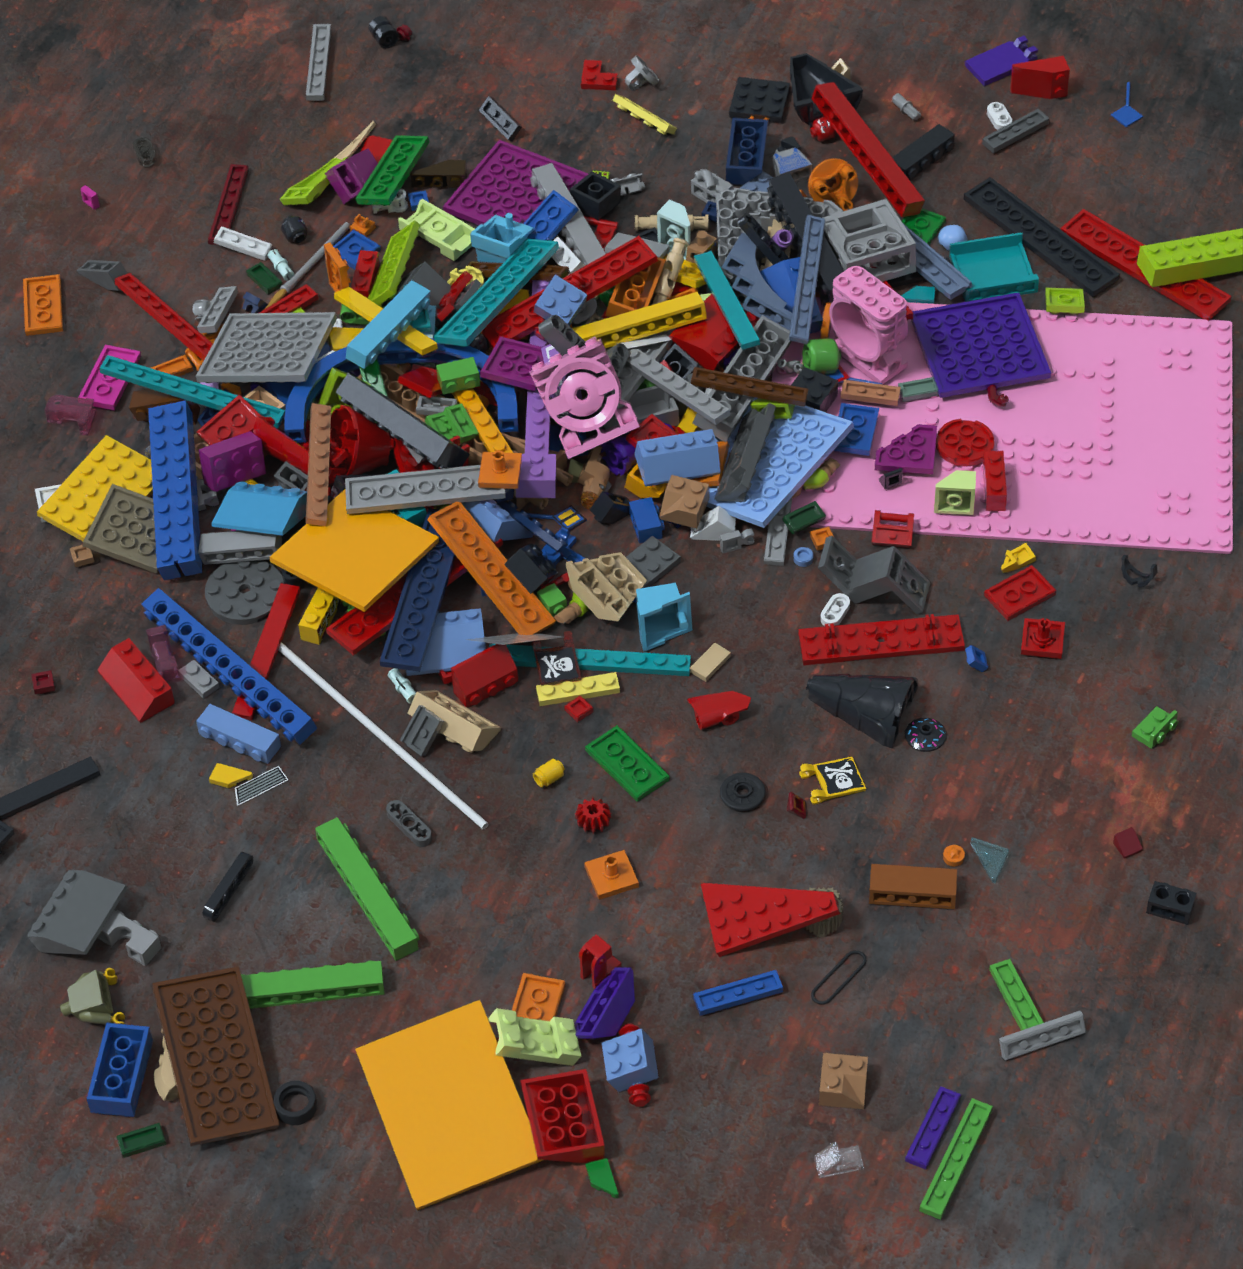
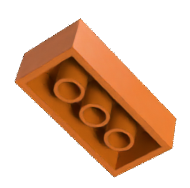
M657 257L658 262L617 284L609 301L605 316L613 317L649 306L666 260Z

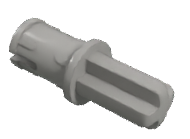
M900 93L893 96L892 103L898 106L903 114L906 113L914 121L921 117V113L913 107L911 101H907Z

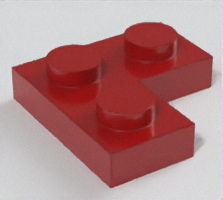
M584 60L581 89L616 91L618 75L617 73H601L602 61Z

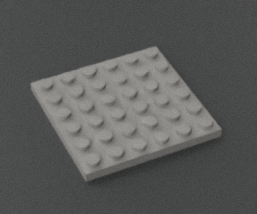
M336 312L229 314L196 374L197 382H306L337 320Z

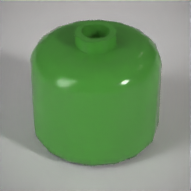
M831 338L810 339L803 346V365L824 375L835 373L841 360V352L835 340Z

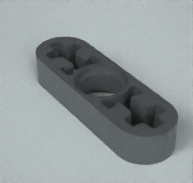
M393 800L387 804V817L416 846L426 847L431 843L432 835L429 827L403 802ZM408 820H412L415 822V824L411 827H406L403 825L404 822Z

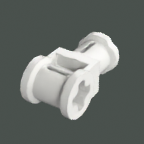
M402 188L399 190V198L396 195L391 205H372L374 214L377 211L388 209L389 213L405 211L408 208V203L405 200V190Z

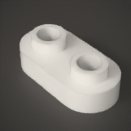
M993 102L988 105L987 116L995 129L999 130L1012 123V118L1003 104Z
M838 593L830 598L821 612V623L823 626L825 624L830 626L831 623L834 626L840 624L850 608V599L847 595Z

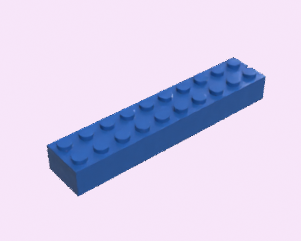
M186 400L148 408L157 569L164 581L181 577V573L175 563H178L185 576L202 573V560L198 553L200 527L193 413Z

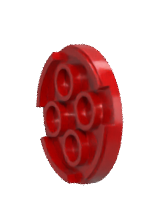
M955 419L947 422L939 429L936 437V449L939 455L951 464L974 466L983 463L984 451L994 450V435L985 424L977 420L973 422Z

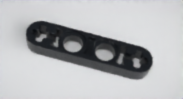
M745 213L738 218L737 221L740 228L773 265L790 259L753 216Z
M241 852L205 904L202 913L204 918L215 921L252 867L254 860L252 855Z

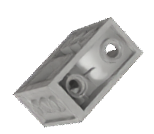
M887 199L823 217L825 219L823 234L843 271L852 266H860L882 282L916 272V243ZM889 262H896V264H894V265H890V264H888V263H889Z

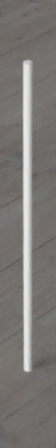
M281 642L279 651L480 828L483 830L487 828L488 822Z

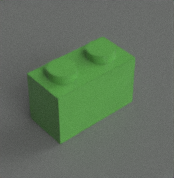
M474 357L436 365L437 379L443 394L480 386L479 371Z

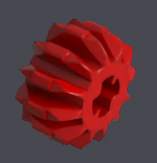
M592 797L591 801L584 799L583 804H578L575 818L579 827H583L585 832L591 830L594 834L597 829L603 831L604 827H608L611 812L608 803H603L602 799L595 801Z

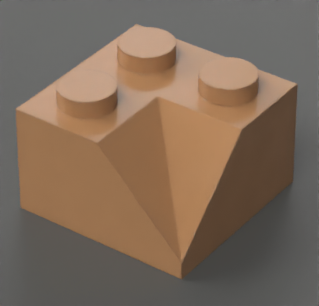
M671 475L665 490L660 519L697 529L710 498L709 484Z
M823 1053L819 1105L864 1109L868 1057Z

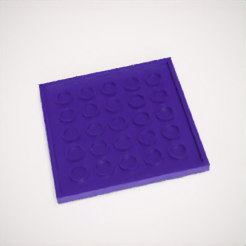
M1019 292L912 311L913 319H911L940 398L987 390L990 385H995L996 388L1051 378L1050 368Z

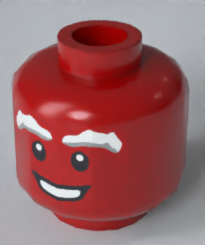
M825 116L813 121L810 128L813 138L816 137L819 142H823L835 137L836 131Z

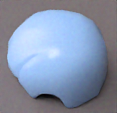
M958 225L945 226L938 235L939 244L946 250L950 249V243L968 241L965 230Z

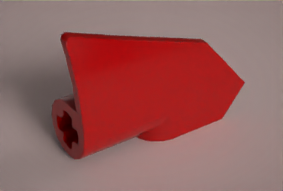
M727 691L688 698L687 702L695 711V719L699 729L703 730L718 725L719 722H722L724 725L734 724L739 719V712L748 710L751 697L735 691Z

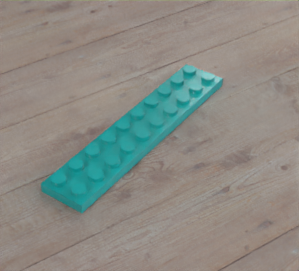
M526 239L434 335L435 342L445 345H459L461 347L470 345L560 248L558 241Z

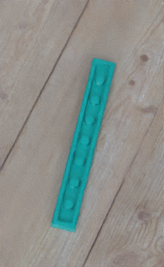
M712 251L694 255V261L741 349L744 350L760 345L758 335Z

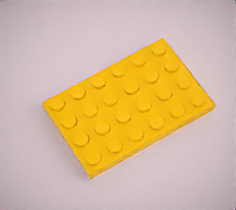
M106 435L37 511V516L43 517V520L84 541L112 484L147 497L153 494L151 459Z

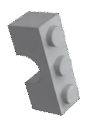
M119 910L113 911L97 937L110 946H113L119 939L129 938L130 940L126 943L128 957L144 966L161 949L159 935L155 931L145 929L138 921L128 919Z

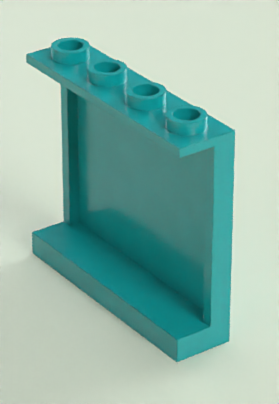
M1022 233L950 243L949 258L952 266L972 282V287L966 288L965 292L962 293L965 302L1018 292L1020 295L1038 292L1039 278L1037 274L1032 272L1022 244Z

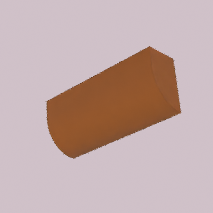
M871 864L869 904L955 909L957 869Z

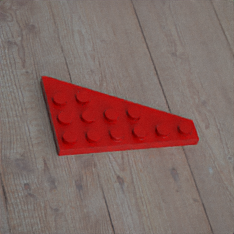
M713 883L701 884L713 941L719 957L840 914L837 899L833 892Z

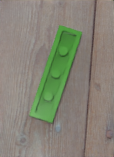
M1008 959L990 965L989 970L1020 1030L1022 1031L1044 1023L1011 960Z

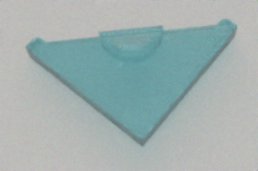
M972 837L971 845L992 883H996L1009 854V849Z

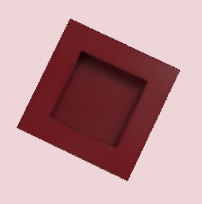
M52 670L31 674L35 695L55 691Z

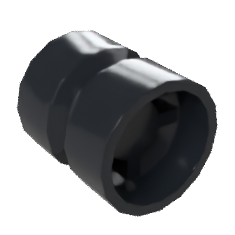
M378 16L369 23V32L380 47L386 49L397 43L399 34L387 17Z

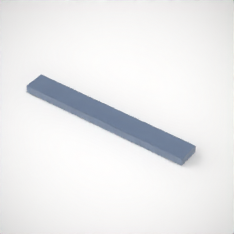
M808 214L805 220L789 334L790 341L807 344L809 341L825 226L824 218Z

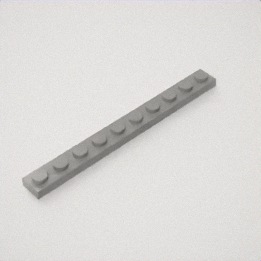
M636 347L628 348L629 357L625 363L626 366L641 374L644 378L713 424L717 425L731 415L729 408Z

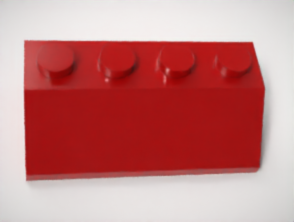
M130 638L110 649L98 668V673L140 723L175 704L172 688Z

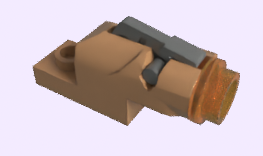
M599 445L592 448L587 455L577 482L584 485L580 499L582 506L587 509L592 507L602 491L608 492L612 486L608 481L610 469L600 463L602 456L599 454L602 447Z

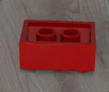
M495 644L451 667L454 694L467 708L477 705L480 701L494 696L499 691L511 687L518 682L517 667L506 644Z

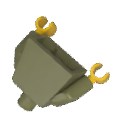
M108 968L105 970V973L97 970L83 973L68 988L69 1001L60 1005L62 1014L65 1017L73 1014L80 1021L88 1023L106 1024L111 1022L125 1024L123 1021H117L125 1020V1015L122 1012H117L114 1016H111L114 1012L108 985H114L118 981L115 970Z

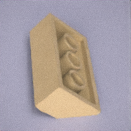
M437 690L417 691L407 713L413 716L419 705L425 706L427 710H430L444 721L438 734L442 733L448 741L461 744L462 749L471 753L483 750L501 730L500 726Z

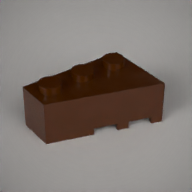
M153 389L133 391L129 409L137 421L149 422L148 408L185 401V399ZM186 400L193 413V425H196L200 406L197 403Z

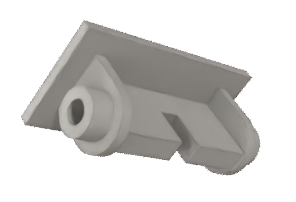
M632 173L625 178L611 179V181L621 185V196L627 194L626 188H628L629 194L642 191L645 188L644 182H641L642 173L637 175Z

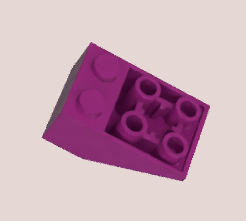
M369 148L333 166L325 175L343 204H346L357 197L378 163Z

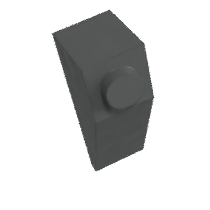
M88 260L76 270L78 274L107 290L116 291L121 289L115 285V278L127 274L120 261Z

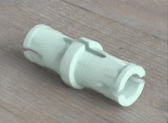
M274 249V252L271 250L268 253V258L274 264V269L280 272L285 281H288V278L291 279L295 275L288 266V261L282 258L277 249Z
M394 668L390 670L388 677L394 683L395 689L404 696L409 704H412L416 692L411 687V682L409 679L404 678L399 669Z

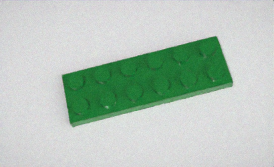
M395 136L357 195V204L391 205L430 143L428 136Z

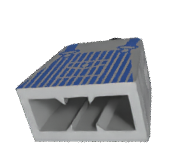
M780 146L773 155V169L776 176L790 172L795 182L810 177L812 164L797 148L786 150L784 146Z

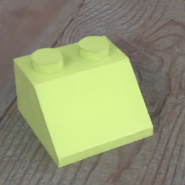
M956 470L938 482L935 487L934 513L973 515L976 471Z

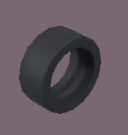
M289 1081L277 1089L274 1095V1106L276 1114L282 1122L289 1125H301L308 1122L314 1116L317 1110V1100L315 1092L309 1084L302 1081ZM293 1094H301L308 1098V1105L296 1112L285 1110L282 1103L288 1096Z

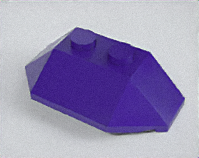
M615 967L611 971V975L606 977L593 990L574 1023L577 1038H601L617 1034L635 1002L634 978L631 967Z

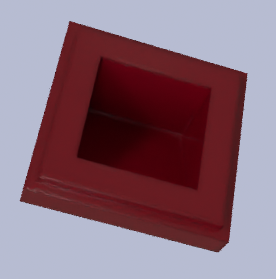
M1132 827L1114 835L1113 844L1124 859L1143 851L1136 832Z

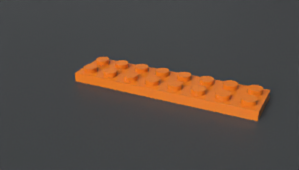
M455 502L429 516L428 522L518 634H539L555 624L556 620L534 593L530 594L504 565L508 560L461 502Z

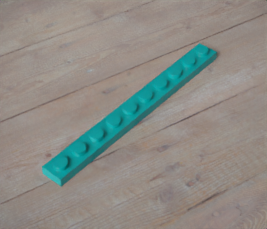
M107 355L100 367L101 374L220 411L238 396ZM243 397L261 416L272 417L276 421L274 427L279 428L285 417L284 409Z
M506 644L515 665L525 667H539L536 652H551L565 649ZM572 648L576 670L675 676L690 675L691 655Z

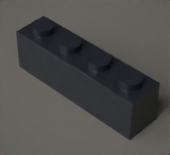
M938 124L892 158L910 180L954 148L955 134Z

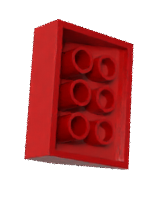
M711 294L704 300L707 319L677 327L668 337L705 369L715 371L723 363V360L728 358L740 345L713 294ZM743 309L754 328L760 318Z
M587 1069L520 1080L537 1159L586 1163L604 1159L605 1145Z

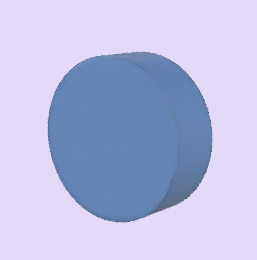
M806 547L796 549L794 551V563L801 567L811 565L813 562L812 550Z

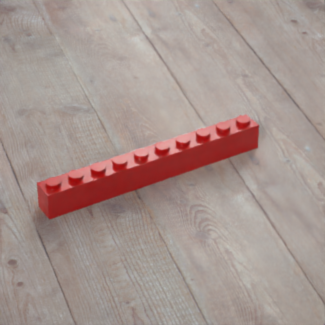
M832 82L816 85L811 98L899 215L906 217L920 214L925 201L836 84Z

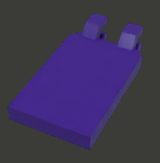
M1022 36L1017 38L1015 42H1006L966 60L965 67L983 86H987L1011 75L1012 64L1038 59L1036 55L1038 49L1035 46L1028 48L1025 44L1028 43V39Z

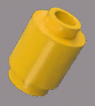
M551 759L536 769V772L533 773V778L538 786L547 787L564 776L563 771L565 768L559 760Z

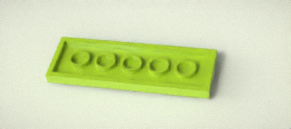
M415 220L390 238L368 297L369 300L379 306H382L385 300L388 298L392 299L397 294V286L402 280L401 276L406 269V262L410 258V251L414 247V240L419 234L420 224Z

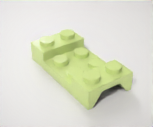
M424 199L420 200L416 212L407 220L401 217L398 219L399 230H402L414 220L420 224L418 236L439 247L440 253L453 261L458 259L472 246L470 233L475 228Z
M498 1008L488 1018L489 1022L497 1023L499 1041L495 1051L496 1056L573 1066L581 1057L573 1019L553 1017L551 1021L523 1018L517 1017L516 1011Z

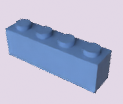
M212 704L208 705L196 721L198 732L201 736L213 739L222 746L231 747L240 754L244 753L251 756L256 761L268 764L281 747L279 734Z

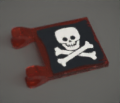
M571 631L564 632L563 640L565 646L542 649L540 640L532 641V649L541 686L581 680Z

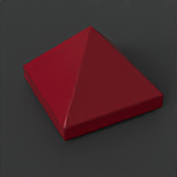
M790 792L787 812L803 819L806 818L805 800Z

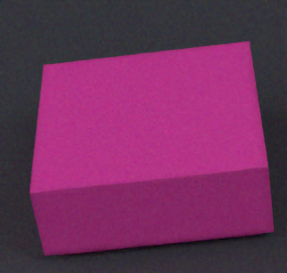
M86 185L81 188L83 202L96 210L100 207L97 193Z

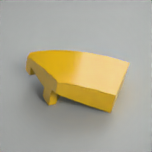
M1024 543L1012 551H1006V558L1001 566V570L1003 573L1025 567L1037 561L1036 556L1027 543Z

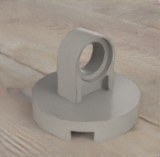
M638 55L631 59L636 68L625 78V83L630 90H637L646 81H649L653 86L659 82V78L654 71L649 69ZM634 79H637L636 82L630 84Z

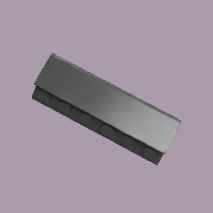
M768 403L760 412L752 408L742 418L714 498L716 501L744 502L746 494L752 485V477L756 473V465L761 459L760 453L766 444L765 439L770 432V424L775 418L774 411L776 406Z

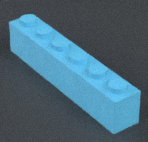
M411 280L347 345L346 359L363 369L369 364H373L380 353H384L388 345L397 339L399 333L402 330L405 331L412 320H416L423 309L428 308L431 302L429 299L430 290Z

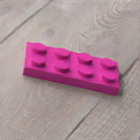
M105 345L78 397L79 404L115 410L128 382L101 374L100 367L107 355L138 364L141 352Z

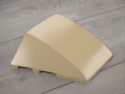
M621 552L602 555L597 559L589 560L585 558L580 562H566L572 591L598 619L619 621L635 599L636 589H641L647 582L644 576Z

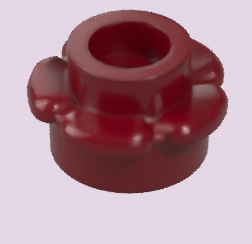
M404 24L396 29L399 39L409 41L410 36H412L411 29Z

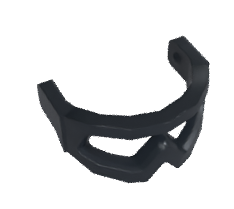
M1124 554L1121 559L1123 577L1131 585L1138 584V587L1146 586L1158 573L1156 564L1151 566L1150 574H1145L1130 564L1128 555ZM1130 569L1133 573L1140 577L1131 578L1128 575L1127 570ZM1141 577H1142V578H1148V579H1147L1146 581H1143V582H1142Z

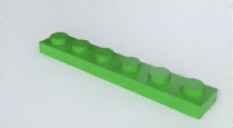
M973 1098L971 1099L920 1205V1212L941 1220L992 1113L993 1106Z

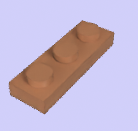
M844 380L841 399L898 406L901 387Z

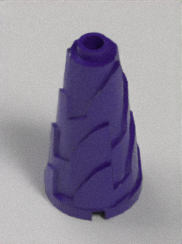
M664 423L673 430L670 424ZM630 432L601 445V453L606 452L603 460L615 475L620 474L621 476L637 464L634 455L636 448L626 441V436Z

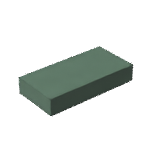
M933 377L898 383V387H901L900 395L903 402L939 395Z

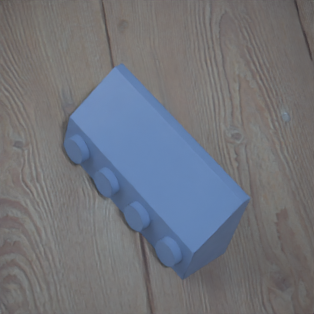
M712 429L637 441L634 455L645 487L668 483L671 475L694 479L720 474L718 444Z

